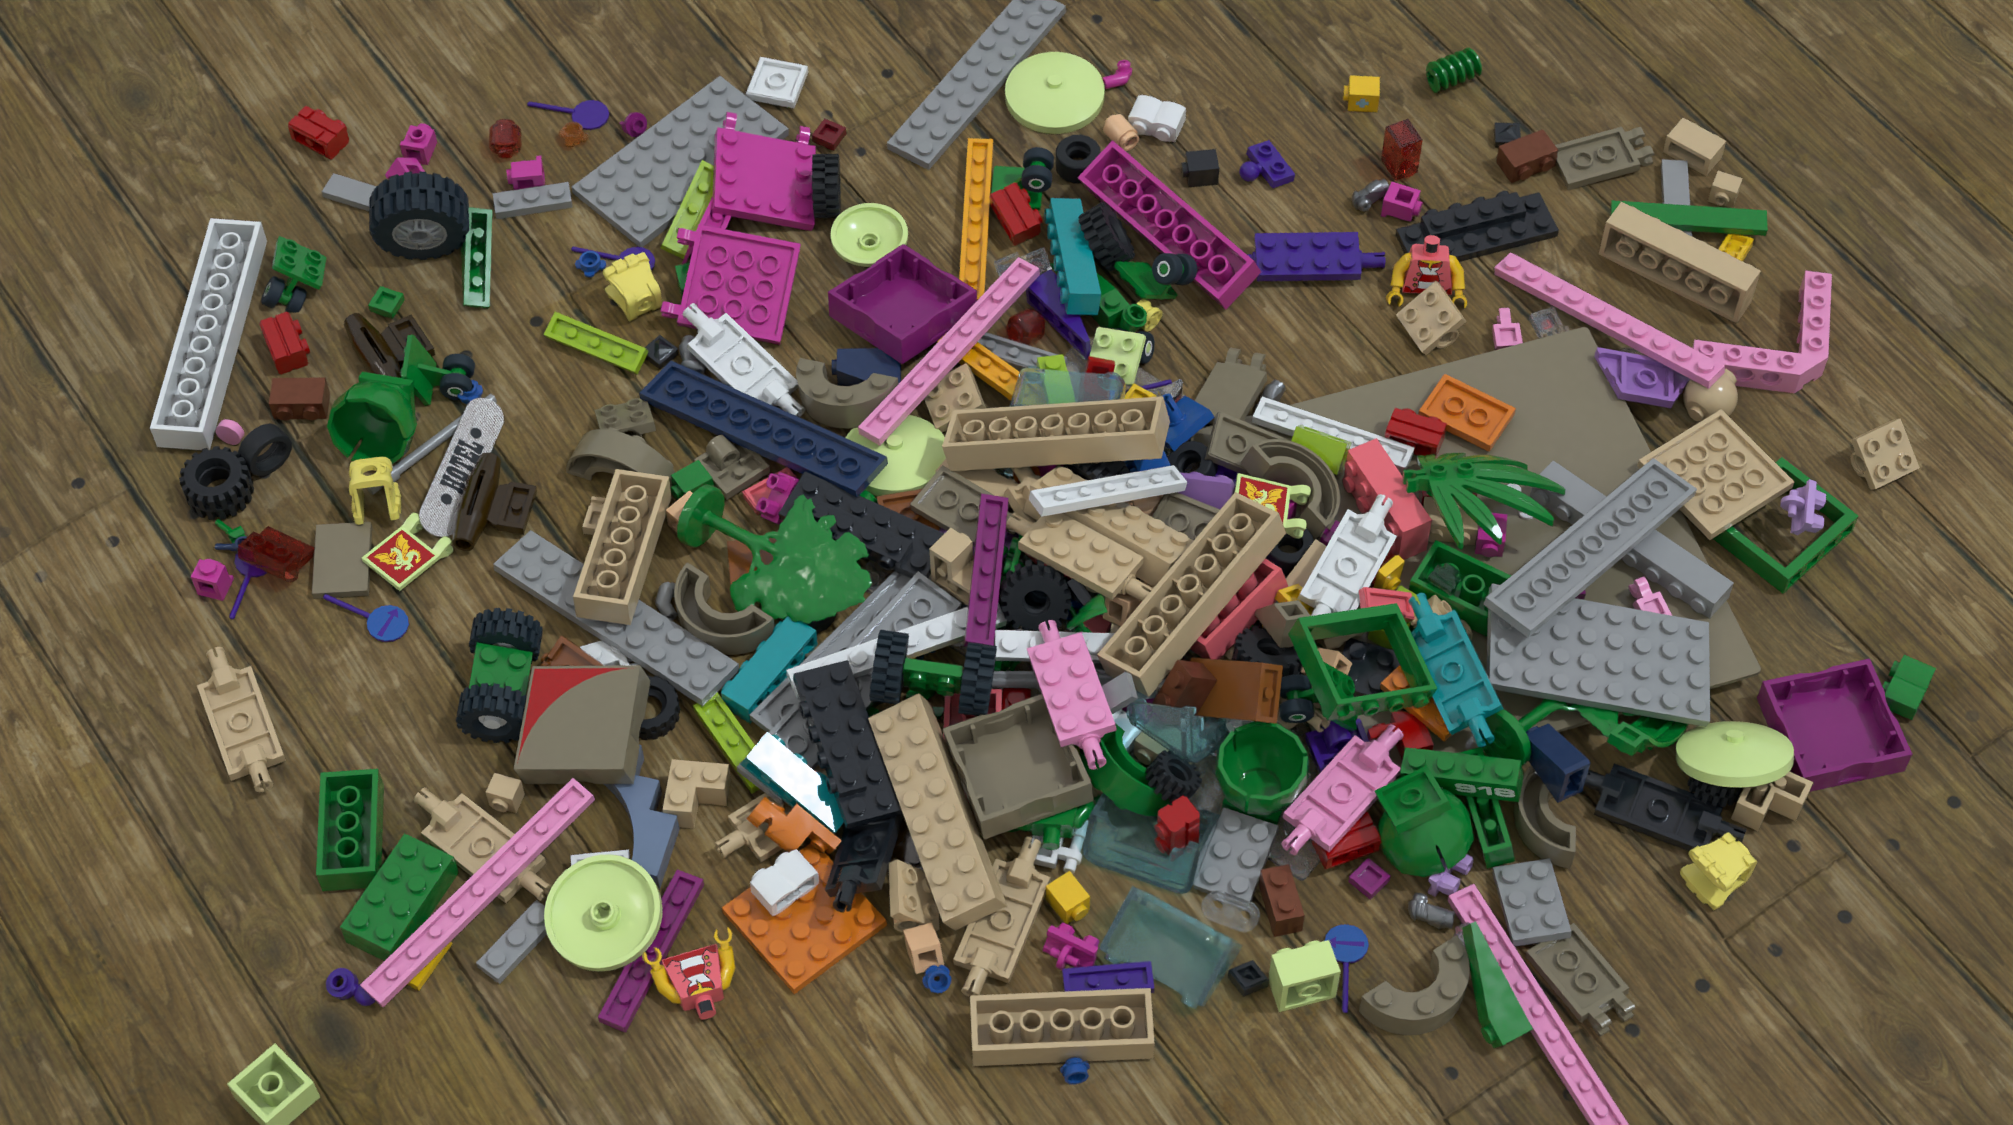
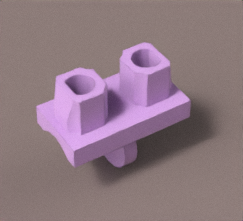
M1809 479L1806 486L1790 490V494L1781 499L1782 509L1788 511V516L1792 517V534L1799 535L1804 531L1816 533L1824 527L1823 516L1815 514L1814 509L1820 510L1824 507L1826 494L1816 490V481Z
M1436 849L1445 872L1430 876L1429 883L1431 887L1428 890V894L1436 897L1440 891L1451 895L1458 890L1460 885V879L1451 875V872L1454 869L1467 875L1473 866V857L1466 854L1465 858L1448 870L1440 850Z

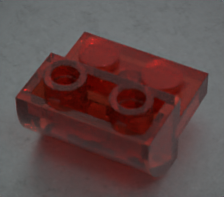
M267 526L260 534L253 531L238 545V558L275 577L292 583L298 579L299 570L314 556L315 548Z

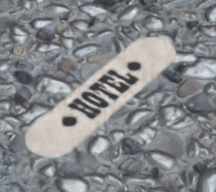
M476 398L468 403L420 509L419 519L426 531L435 536L444 537L453 534L455 514L466 480L480 455L491 452L501 430L504 415L501 408L494 401L487 398Z

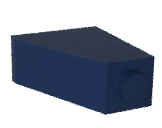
M879 348L837 349V359H832V375H837L838 386L860 384L867 380L872 373L898 378V383L901 382V363Z
M1549 723L1542 727H1532L1526 731L1532 749L1529 763L1556 802L1559 803L1582 792L1590 767L1588 758Z

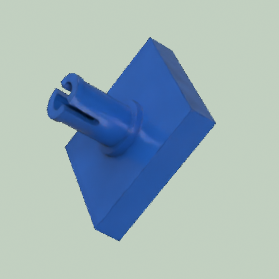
M1171 394L1163 395L1170 419L1165 446L1175 451L1181 444L1190 439L1215 418L1210 409L1187 396L1182 397L1175 403Z

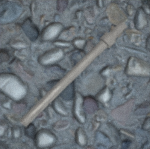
M489 394L487 397H485L487 399L494 401L495 403L497 402L496 398L492 394ZM463 414L394 465L393 471H391L393 482L400 478V474L454 435ZM384 486L369 487L367 490L370 494L374 495Z

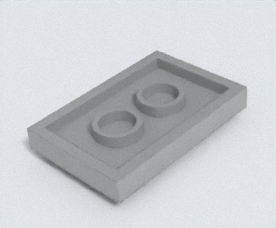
M1223 808L1194 883V889L1250 907L1259 883L1260 871L1266 865L1279 826Z
M1551 859L1493 867V878L1509 936L1514 947L1571 938V928Z

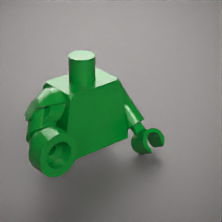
M1098 794L1097 797H1093L1094 801L1007 832L1018 830L1024 832L1032 831L1034 836H1043V848L1057 850L1060 847V837H1073L1075 829L1081 828L1093 812L1098 811L1101 795Z

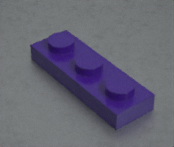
M1151 961L1062 969L1064 992L1151 988V993H1154Z

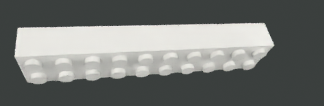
M210 218L150 426L157 447L192 450L208 448L210 450L267 244L261 222Z

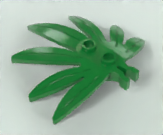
M1445 453L1435 459V454L1417 456V463L1421 469L1417 471L1403 470L1402 481L1404 485L1406 484L1407 493L1421 490L1426 491L1429 496L1433 497L1447 529L1460 550L1463 549L1464 529L1458 505L1499 545L1502 543V532L1495 517L1488 507L1473 494L1474 492L1519 510L1552 527L1554 518L1543 506L1526 494L1501 483L1530 486L1565 495L1566 490L1556 482L1528 471V465L1525 463L1493 455L1466 457V453Z

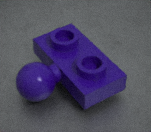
M1269 140L1248 147L1246 155L1251 161L1243 163L1239 169V174L1243 180L1247 182L1254 181L1258 178L1259 173H1261L1271 188L1294 181L1295 173Z

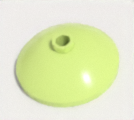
M863 203L846 209L835 219L831 228V243L835 252L843 260L857 266L871 267L878 259L900 245H906L908 241V228L903 217L894 209L877 203Z

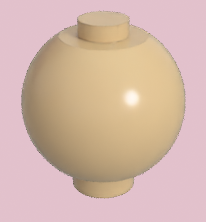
M1725 369V373L1709 389L1690 379L1685 386L1683 394L1684 405L1689 416L1693 420L1701 422L1720 409L1730 416L1738 400L1735 375Z

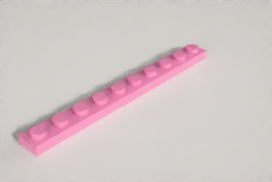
M1509 253L1495 266L1496 276L1708 389L1725 373V365L1513 253Z
M1018 257L858 427L859 434L881 445L1038 278L1040 269Z
M572 778L360 986L381 1007H384L595 800L594 796Z
M1475 884L1449 895L1448 902L1463 926L1475 921L1477 922L1533 1028L1530 1032L1590 1125H1629Z

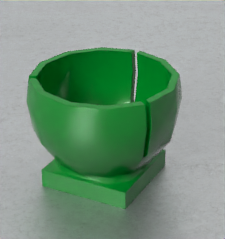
M362 372L358 377L359 383L354 384L334 401L327 429L333 445L347 459L357 443L362 440L351 461L387 457L393 464L409 451L417 426L414 381Z
M1258 721L1234 729V732L1231 731L1220 745L1216 760L1215 775L1217 783L1225 796L1222 809L1227 808L1278 825L1283 810L1287 809L1298 798L1307 784L1309 759L1307 751L1298 736L1278 723Z
M1428 766L1375 790L1377 799L1384 809V813L1378 823L1383 854L1389 863L1402 874L1426 877L1445 872L1436 850V845L1439 847L1448 870L1465 858L1474 840L1469 812L1460 799L1449 790L1439 786Z

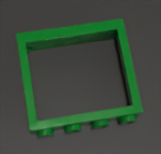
M1783 457L1775 462L1794 481L1792 490L1806 486L1810 478ZM1816 484V490L1826 494V503L1819 511L1831 519L1834 524L1786 568L1732 526L1712 539L1784 594L1853 531L1859 516Z
M1397 603L1300 617L1288 633L1327 721L1334 719L1347 720L1358 715L1372 716L1383 711L1397 712L1402 708L1413 706L1414 708H1421L1429 703V700L1437 690L1436 684ZM1384 630L1411 688L1340 699L1314 640Z

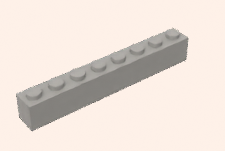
M1552 461L1539 475L1566 489L1565 495L1532 487L1530 496L1536 502L1547 507L1558 518L1572 525L1606 498L1604 494L1555 461ZM1654 530L1621 558L1628 566L1636 568L1645 574L1650 581L1658 583L1667 589L1672 596L1680 598L1690 605L1695 612L1703 614L1709 619L1729 598L1734 584L1731 580L1657 530Z

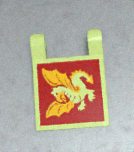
M1238 473L1234 493H1239L1278 512L1286 533L1297 539L1302 538L1307 523L1304 519L1300 518L1287 519L1289 500L1291 499L1297 504L1305 505L1310 496V487L1307 485L1290 486Z
M412 513L400 528L364 555L362 561L401 591L439 559L451 555L454 549L451 546L452 540L446 536L442 537L434 548L431 549L413 535L421 531L423 526L420 522L419 514Z

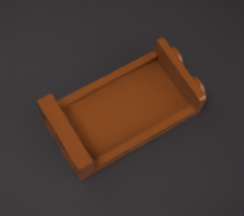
M1191 658V662L1203 663L1217 680L1196 716L1277 724L1283 666L1259 662Z

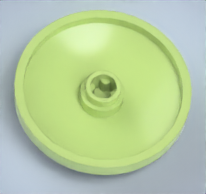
M1064 52L1040 53L1023 60L1011 71L1005 85V101L1011 115L1023 126L1047 134L1069 133L1085 127L1097 117L1104 103V82L1098 70L1079 56Z
M909 415L881 445L860 435L858 427L853 428L845 437L887 456V466L865 489L875 496L923 489L946 459L942 448L945 439L939 429H935V426L927 420L913 415Z
M1739 721L1709 723L1706 727H1695L1679 738L1676 744V762L1683 772L1701 782L1723 787H1753L1774 782L1785 776L1793 767L1794 747L1791 741L1782 733L1763 725Z
M606 854L588 857L565 870L552 886L544 909L546 932L554 948L571 964L590 971L615 970L639 958L656 938L662 920V899L656 883L638 863L618 855Z

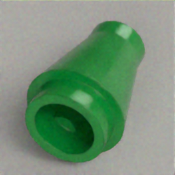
M1131 304L1125 307L1118 328L1133 333L1138 331L1147 321L1145 309L1138 304Z

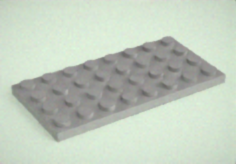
M719 76L573 185L572 192L638 247H644L671 226L701 161L703 160L714 165L715 133L717 127L722 128L723 120H726V112L737 113L735 131L783 140L789 135V130L776 118Z
M1492 584L1489 588V594L1500 585ZM1574 598L1527 638L1488 608L1486 673L1494 690L1704 727L1710 723L1709 622Z

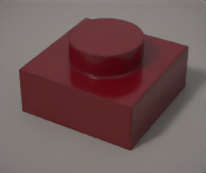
M824 118L812 134V142L834 151L847 134L846 127Z

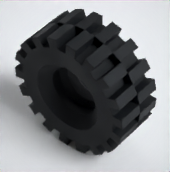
M813 154L812 199L814 218H837L841 214L839 154Z
M1101 202L1079 215L1080 228L1085 234V240L1088 241L1090 249L1094 251L1095 257L1100 260V263L1107 270H1115L1114 265L1117 261L1129 262L1134 259L1135 253L1133 252L1134 247L1131 245V239L1127 236V231L1121 225L1120 219H1117L1115 212L1111 211V208L1106 203Z
M1038 559L1037 564H1032L1031 560H1026V566L1024 567L1018 563L1014 566L1015 572L1013 573L1009 570L1006 573V580L1003 579L1001 583V608L1005 614V619L1007 622L1012 621V627L1016 630L1019 626H1022V631H1029V629L1039 631L1038 627L1042 622L1046 623L1049 630L1048 620H1054L1058 628L1062 625L1061 618L1067 619L1069 615L1068 609L1071 610L1072 605L1067 576L1064 577L1063 573L1049 565L1044 566V562ZM1039 590L1046 594L1047 600L1042 605L1031 606L1026 603L1025 596L1031 591Z
M1252 626L1251 631L1246 628L1237 635L1231 661L1283 666L1282 677L1302 674L1303 666L1294 646L1280 648L1264 626L1262 629H1259L1258 626Z

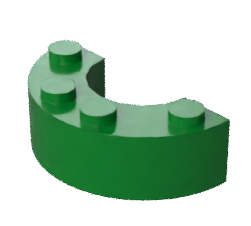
M1117 724L1116 731L1106 733L1099 743L1106 759V764L1103 767L1099 768L1095 758L1097 769H1089L1084 751L1080 748V757L1087 774L1091 778V784L1109 797L1118 808L1127 809L1145 816H1158L1160 809L1168 804L1172 806L1169 799L1165 801L1161 799L1162 794L1156 795L1153 792L1155 787L1150 788L1148 785L1150 781L1146 780L1145 777L1147 775L1145 773L1147 768L1137 763L1128 754L1123 745L1122 738L1125 731Z

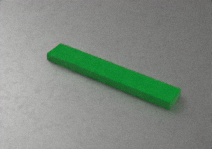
M1611 200L1610 216L1618 205L1623 202L1681 231L1766 236L1768 231L1767 210Z

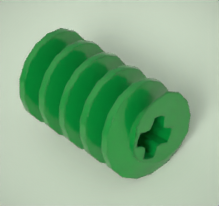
M1464 48L1453 55L1449 54L1445 58L1431 61L1426 67L1427 81L1434 93H1439L1440 87L1443 90L1448 89L1449 84L1453 87L1456 86L1457 80L1460 83H1464L1466 77L1472 80L1474 74L1479 77L1482 74L1480 58L1471 48Z

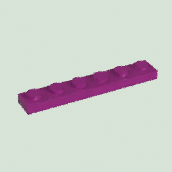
M981 493L964 646L966 647L968 642L994 646L1009 501L1007 497Z
M678 869L676 870L661 898L663 911L659 931L650 947L645 951L650 962L654 961L657 957L653 948L655 947L662 954L659 963L660 965L663 964L662 960L666 958L704 886L703 879ZM642 955L624 967L598 1016L600 1023L625 1033L628 1030L654 981L650 973L652 967L643 961Z

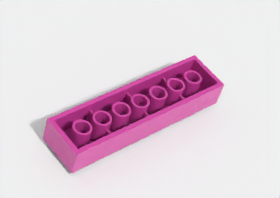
M1113 140L1079 175L1078 179L1091 194L1102 203H1106L1111 208V211H1114L1121 220L1161 254H1188L1192 256L1197 264V274L1193 282L1225 310L1261 273L1254 260Z

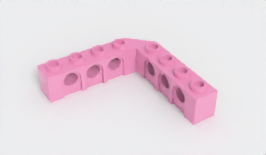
M1805 271L1799 289L1801 310L1798 316V323H1800V331L1797 337V343H1799L1798 353L1694 340L1692 348L1725 365V369L1731 371L1736 377L1735 386L1796 393L1809 381H1815L1822 376L1828 359L1832 274Z

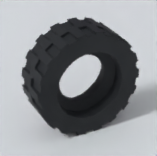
M647 675L650 679L648 697L657 698L662 704V710L654 718L643 719L639 738L642 740H655L660 736L667 735L670 730L675 728V724L679 720L680 706L673 685H670L667 680H662L658 676L649 677Z

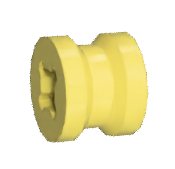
M1142 299L1137 304L1145 309L1147 321L1141 328L1148 332L1159 323L1163 312L1158 307L1153 308L1149 300Z

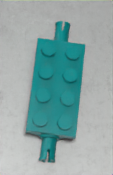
M1416 594L1420 605L1414 596L1409 599V604L1418 619L1417 626L1411 634L1436 684L1437 690L1432 697L1451 735L1469 727L1477 746H1486L1482 735H1484L1489 744L1495 740V737L1492 735L1485 718L1504 708L1457 612L1453 610L1445 615L1433 613L1426 594Z

